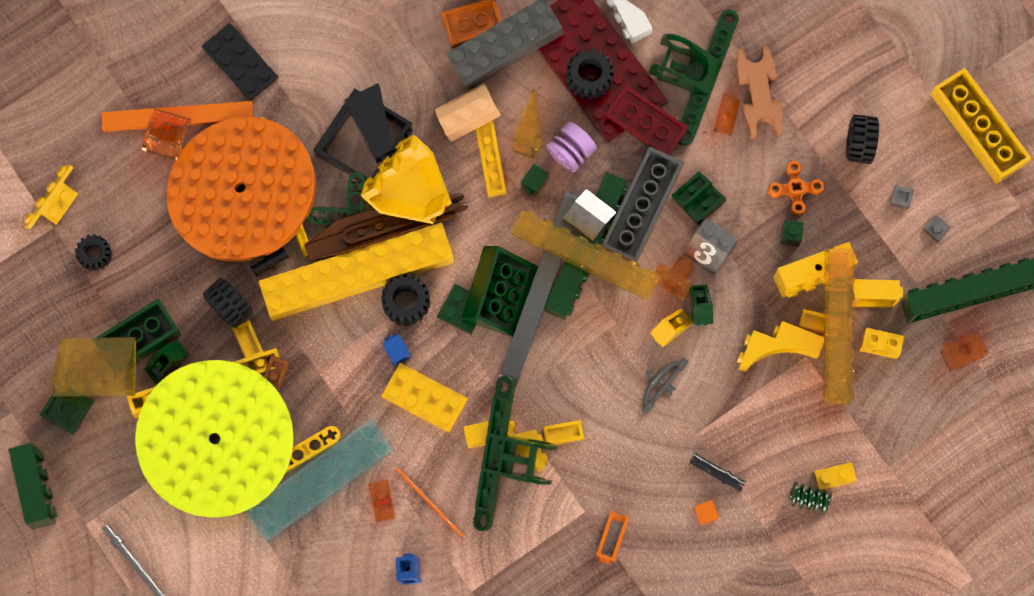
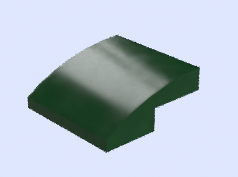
M700 171L671 195L676 203L698 225L726 202V197L714 188L712 182Z

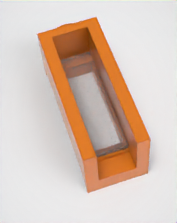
M612 510L596 553V557H599L598 561L608 565L610 562H615L629 520V516L625 517L616 514Z

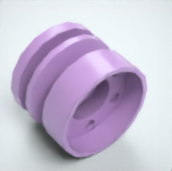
M567 122L559 131L562 138L554 136L552 138L553 142L550 141L546 148L561 166L574 173L579 169V166L583 165L582 157L589 158L596 151L597 146L584 130L572 122Z

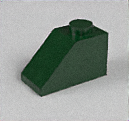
M708 285L688 286L694 326L713 324V303Z
M177 340L163 346L144 370L154 383L157 384L180 367L189 354Z

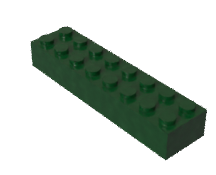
M1023 258L1018 260L1017 264L1005 263L1000 265L999 269L987 268L982 270L981 274L974 275V273H969L959 280L951 278L944 281L945 283L941 285L933 283L927 285L926 289L919 290V288L909 290L908 294L900 302L907 324L1034 289V259Z

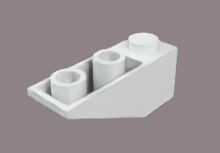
M606 0L608 6L612 7L615 12L616 22L621 23L623 27L622 33L625 39H629L631 44L651 35L652 27L643 11L627 0Z

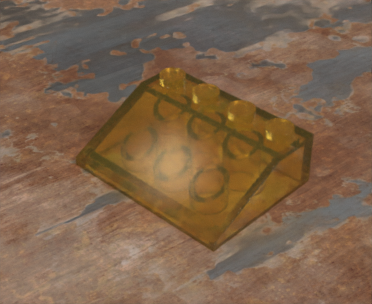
M136 337L61 339L53 373V396H135Z

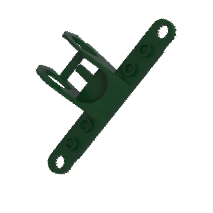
M733 10L722 12L707 52L687 38L675 34H664L660 44L669 48L662 66L652 64L649 74L656 76L657 80L692 92L681 122L688 126L686 132L690 133L691 138L689 140L681 138L678 143L682 146L690 145L695 139L739 21L738 14ZM730 15L734 18V22L728 24L724 21V17ZM669 40L681 42L689 48L678 47ZM672 51L690 57L688 66L671 61L670 67L672 69L666 67ZM664 71L669 72L677 78L667 77L663 73Z
M501 376L495 383L496 389L492 400L475 502L476 509L473 517V526L478 531H488L492 527L501 476L526 483L552 484V480L533 476L538 448L557 450L558 445L546 441L508 435L515 393V381L509 376ZM505 381L509 386L507 387L508 389H506L507 391H504L503 389V383ZM517 444L530 447L528 458L516 455ZM514 463L527 465L526 474L513 472ZM482 516L485 517L484 519H486L484 526H482L480 523Z

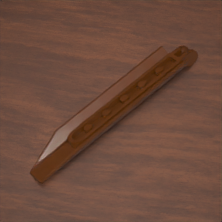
M462 192L449 195L451 203H457L464 199ZM467 202L451 204L445 207L444 212L440 216H436L434 224L457 217L456 213H460L468 208ZM373 208L336 220L304 246L309 260L314 261L349 253L433 224L380 214Z

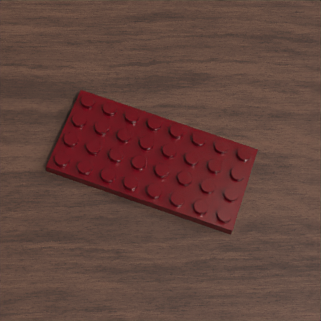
M557 0L550 5L563 28L564 34L539 48L538 51L607 144L626 132L604 117L625 85L660 108L668 103V99L593 0ZM584 49H588V51L596 49L597 53L599 51L604 52L603 56L607 55L609 62L612 61L614 75L609 91H606L604 96L600 95V98L595 100V97H592V101H587L588 97H584V100L580 99V95H573V90L570 91L566 83L568 62H570L573 55L576 56V52L581 51L583 53ZM592 67L584 68L579 72V76L587 82H594L601 77L599 71Z

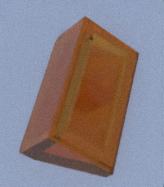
M723 93L714 132L732 136L741 100Z

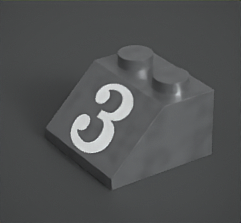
M706 218L683 254L715 275L735 247L738 239Z

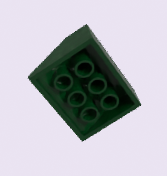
M484 246L461 318L478 326L513 337L538 266L499 246Z

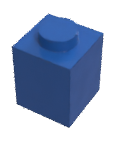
M392 334L384 339L385 342L382 343L383 348L393 366L411 358L400 334L396 336Z

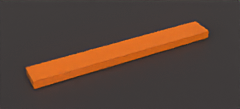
M244 101L102 112V131L112 132L216 124L231 118L254 117L253 102Z

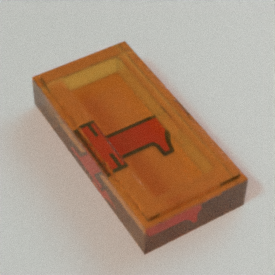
M388 480L369 483L376 523L395 519Z

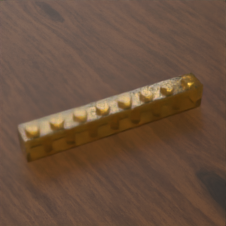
M520 211L511 229V235L647 301L650 300L660 279L657 276V272L651 269L645 270L635 261L630 260L628 262L622 259V255L616 252L610 253L600 244L593 245L588 242L587 238L581 235L575 236L565 227L558 228L553 225L552 221L536 217L537 215L532 211Z
M825 248L824 403L851 404V399L854 398L851 380L854 379V369L852 368L854 350L852 349V341H854L855 334L854 330H852V322H854L855 313L852 310V303L855 301V293L852 291V283L855 282V273L852 272V264L855 263V253L852 252L851 248Z

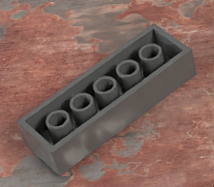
M537 0L446 54L468 91V89L475 87L562 36L564 31L547 1Z
M649 146L605 237L600 252L635 268L682 170L683 161Z

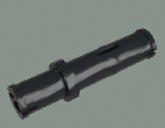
M697 453L693 456L697 461L691 459L689 463L739 492L743 489L739 484L745 486L747 482Z

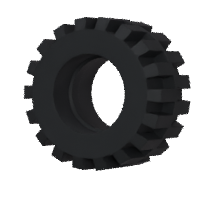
M584 49L583 53L578 51L576 56L573 55L566 69V83L569 90H573V95L577 96L579 94L580 99L584 100V97H588L587 101H592V97H595V100L600 98V95L604 96L606 91L610 90L614 69H612V61L609 62V57L607 55L603 56L604 52L599 51L597 53L596 49H592V51ZM592 67L599 71L601 77L594 82H587L579 76V72L584 68Z
M856 114L852 116L846 141L847 161L865 164L873 162L879 138V121L877 117Z
M400 274L399 278L394 276L391 278L392 281L385 284L386 287L382 290L381 301L384 312L392 322L396 321L398 325H401V323H404V326H409L408 323L417 324L416 321H421L423 316L427 315L428 308H430L428 288L423 281H419L418 277H411V274H407L404 277L403 274ZM400 292H413L417 296L416 304L409 309L397 307L394 299Z
M218 278L203 292V297L207 303L233 328H237L253 313L249 303L223 278Z

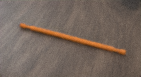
M398 468L396 471L402 475L408 484L462 537L463 534Z

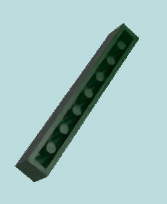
M606 172L596 197L618 213L621 206L618 203L621 197L625 198L629 189L626 187L627 181ZM610 220L593 242L581 232L578 233L546 302L545 312L563 320L566 319L567 315L571 317L575 308L572 304L575 298L579 299L583 289L580 286L582 282H587L590 275L588 269L590 265L594 266L598 257L596 251L598 248L601 249L605 240L603 236L606 231H609L613 221Z

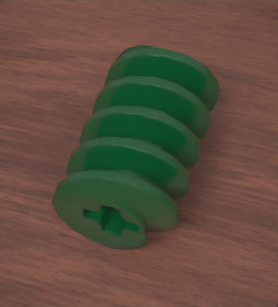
M794 481L788 501H792L793 507L799 502L800 509L806 504L807 511L813 506L815 513L822 509V515H825L832 493L829 497L827 490L820 494V488H816L813 492L812 486L805 490V484L803 483L798 488L797 482Z

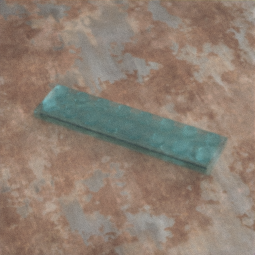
M371 418L277 486L263 501L246 510L245 513L268 543L395 450Z

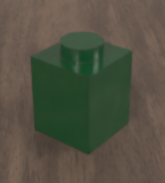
M533 164L521 181L522 191L529 196L534 195L537 197L549 180V173Z
M785 220L782 225L780 244L799 246L802 242L804 222Z

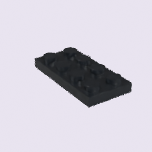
M231 23L201 46L249 101H252L278 79V75Z

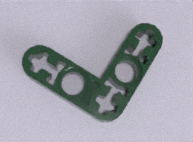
M356 171L349 176L346 208L314 206L308 216L309 221L313 224L331 225L335 222L330 217L334 211L340 213L341 219L345 217L344 212H347L346 216L363 212L365 199L361 196L362 192L358 190L351 191V188H355V182L352 179L357 175L362 180L358 184V189L363 190L366 181L365 175L362 172ZM353 194H358L361 197L359 204L351 202L350 198ZM318 210L319 214L325 215V211H328L327 221H324L325 217H319L318 220H315V216H312V214Z

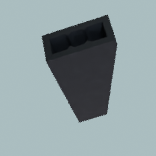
M377 83L344 100L345 106L376 164L382 163L387 156L390 158L393 156L381 89Z

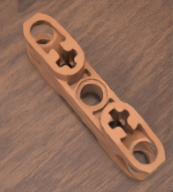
M762 46V59L757 63L749 62L745 57L743 49H737L735 72L738 85L747 84L750 103L742 104L743 121L750 140L756 139L757 124L761 122L769 123L776 136L782 135L783 111L781 101H771L768 84L770 81H776L775 63L768 46Z

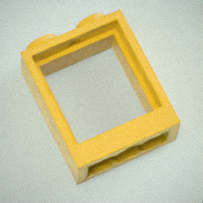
M853 279L847 288L848 307L894 308L900 298L903 297V287L900 286V280Z

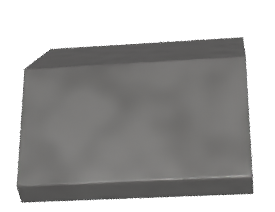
M586 189L573 203L563 219L593 242L617 212Z

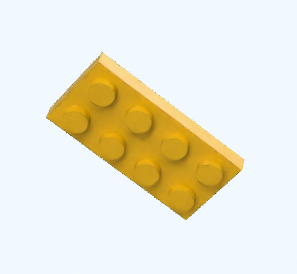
M399 363L381 396L385 400L448 433L451 432L468 401V398L402 363Z

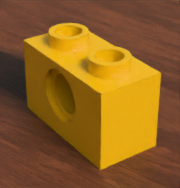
M866 328L862 333L859 351L897 359L901 355L904 336Z

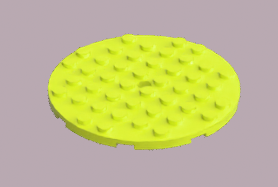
M208 360L196 362L169 374L149 394L139 414L136 427L137 457L148 483L157 494L172 506L189 514L203 517L235 515L263 501L281 482L289 466L293 449L292 420L286 403L279 392L258 372L229 361ZM212 433L219 434L220 442L218 444L210 442L209 437Z

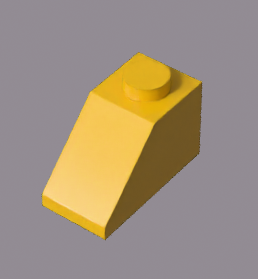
M681 308L664 318L650 333L655 341L664 347L693 324V320Z

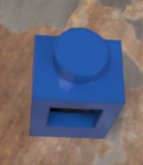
M412 553L403 554V557H396V581L402 585L422 583L420 578V559Z

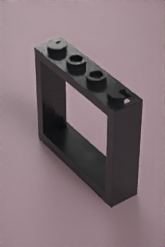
M354 88L349 97L359 93L360 91ZM344 103L313 150L317 157L350 176L353 172H356L354 169L326 153L350 116ZM384 106L386 119L403 129L392 145L394 155L397 151L395 147L412 135V122ZM378 168L376 169V171H375L374 174L372 175V177H371L372 179H373L374 176L380 171ZM356 175L354 179L362 182L359 176Z

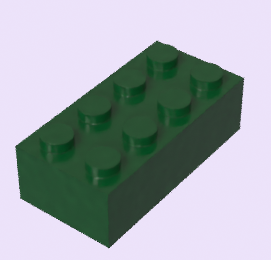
M156 299L92 341L115 376H118L182 334L160 300Z
M33 443L8 448L25 525L34 530L56 524L55 518L58 515L55 506L52 507L51 499H53L52 489L47 486L49 475L47 469L43 468L42 462L45 461L43 451L39 450Z

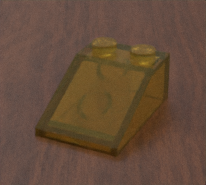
M534 89L531 92L513 139V152L534 159L536 154H540L543 145L537 92Z

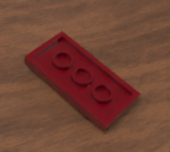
M625 85L604 116L648 147L650 146L667 155L671 154L688 129V126L627 85Z

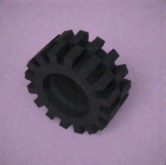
M93 234V236L86 235L87 238L85 239L82 237L80 239L81 242L77 243L78 247L75 248L78 262L82 267L90 271L92 269L98 271V268L104 269L103 266H107L109 264L108 260L111 261L112 258L110 256L112 251L108 242L99 235L98 237L96 234ZM92 246H97L101 250L100 256L96 259H89L86 255L87 250Z

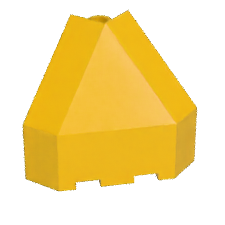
M412 135L395 147L397 151L391 158L386 157L379 165L378 169L380 171L373 179L369 177L365 181L361 196L380 214L434 224L436 216H440L444 212L445 207L452 203L433 152L420 139Z

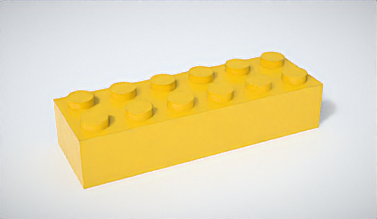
M963 68L934 87L930 95L996 185L1029 163L1032 159L966 68Z

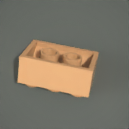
M484 83L434 109L446 136L451 142L501 116Z

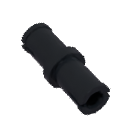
M282 247L270 256H264L265 259L250 266V268L257 277L270 268L274 269L275 265L288 259L289 256Z

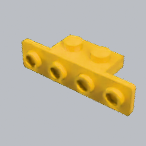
M65 165L58 170L56 174L58 177L54 182L51 181L48 184L44 197H40L36 201V208L32 213L27 214L23 227L31 229L40 215L52 223L58 224L78 195L77 192L63 183L74 168L73 166Z

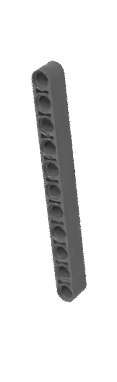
M566 191L499 375V377L509 376L513 378L515 387L518 384L573 230V226L566 222L563 217L580 195Z

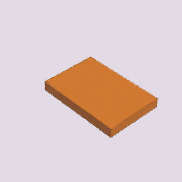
M481 0L441 12L451 48L464 44L502 21L495 0Z

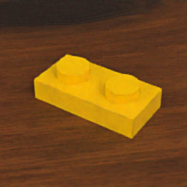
M852 462L813 472L817 487L820 490L857 481Z

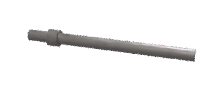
M109 524L103 526L102 530L110 538V543L114 548H118L155 596H166L123 543L122 537L117 535Z

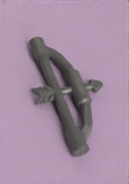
M683 357L680 361L671 362L661 370L659 369L655 375L652 374V370L646 371L647 377H652V379L648 383L643 398L644 407L641 410L644 413H649L664 390L671 396L672 391L677 390L669 384L689 363L687 359ZM676 366V369L665 383L661 381L665 372ZM658 383L661 384V388L653 398L648 400L652 388H655Z

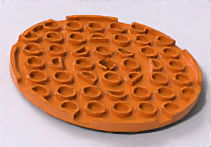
M237 117L223 120L197 134L183 148L175 160L167 183L168 212L180 236L196 251L220 261H250L253 258L269 255L278 250L298 233L305 218L309 216L314 203L316 174L307 149L297 136L286 127L274 121L258 117ZM244 184L246 187L245 190L241 193H238L236 189L238 188V186Z

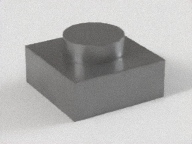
M895 185L890 205L909 209L914 190Z
M936 215L923 231L938 242L951 227Z

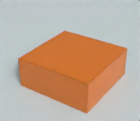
M713 500L694 506L700 526L719 519Z

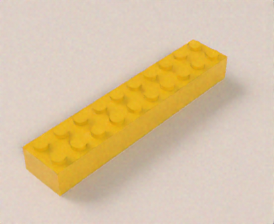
M441 222L349 253L259 280V284L271 321H275L384 286L387 282H391V278L394 276L399 278L400 274H403V277L411 274L412 277L453 264L454 257Z

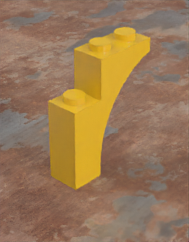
M783 321L780 326H775L772 334L775 338L754 330L751 335L748 334L744 345L747 348L745 353L741 352L737 363H740L738 369L746 372L758 360L776 353H798L817 359L825 337Z
M514 420L510 421L508 435L543 441L541 434H537L536 429L513 435V432H516ZM489 421L463 427L468 449L485 446ZM517 444L516 452L528 458L530 447ZM541 448L537 450L535 462L537 472L545 470V464H548L546 453H542Z

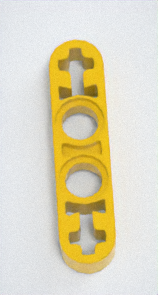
M329 426L294 446L290 459L294 464L290 466L289 463L286 473L337 444L341 439L339 429ZM329 431H332L333 433L337 432V434L335 435L336 439L332 440L331 438L325 440L327 445L324 446V443L320 436L323 435V438L325 439L329 436ZM313 440H317L321 444L320 448L316 451L311 450L309 447ZM296 450H301L304 453L301 460L293 459V453Z

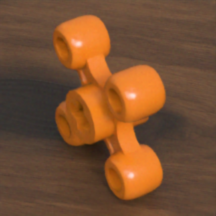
M791 161L786 166V173L790 178L789 182L784 185L773 182L768 186L767 193L771 198L787 195L792 200L791 214L795 217H800L806 210L805 204L802 202V196L806 193L816 196L820 195L824 190V183L819 179L804 183L799 177L801 164L797 161ZM797 186L799 190L794 191L793 188Z

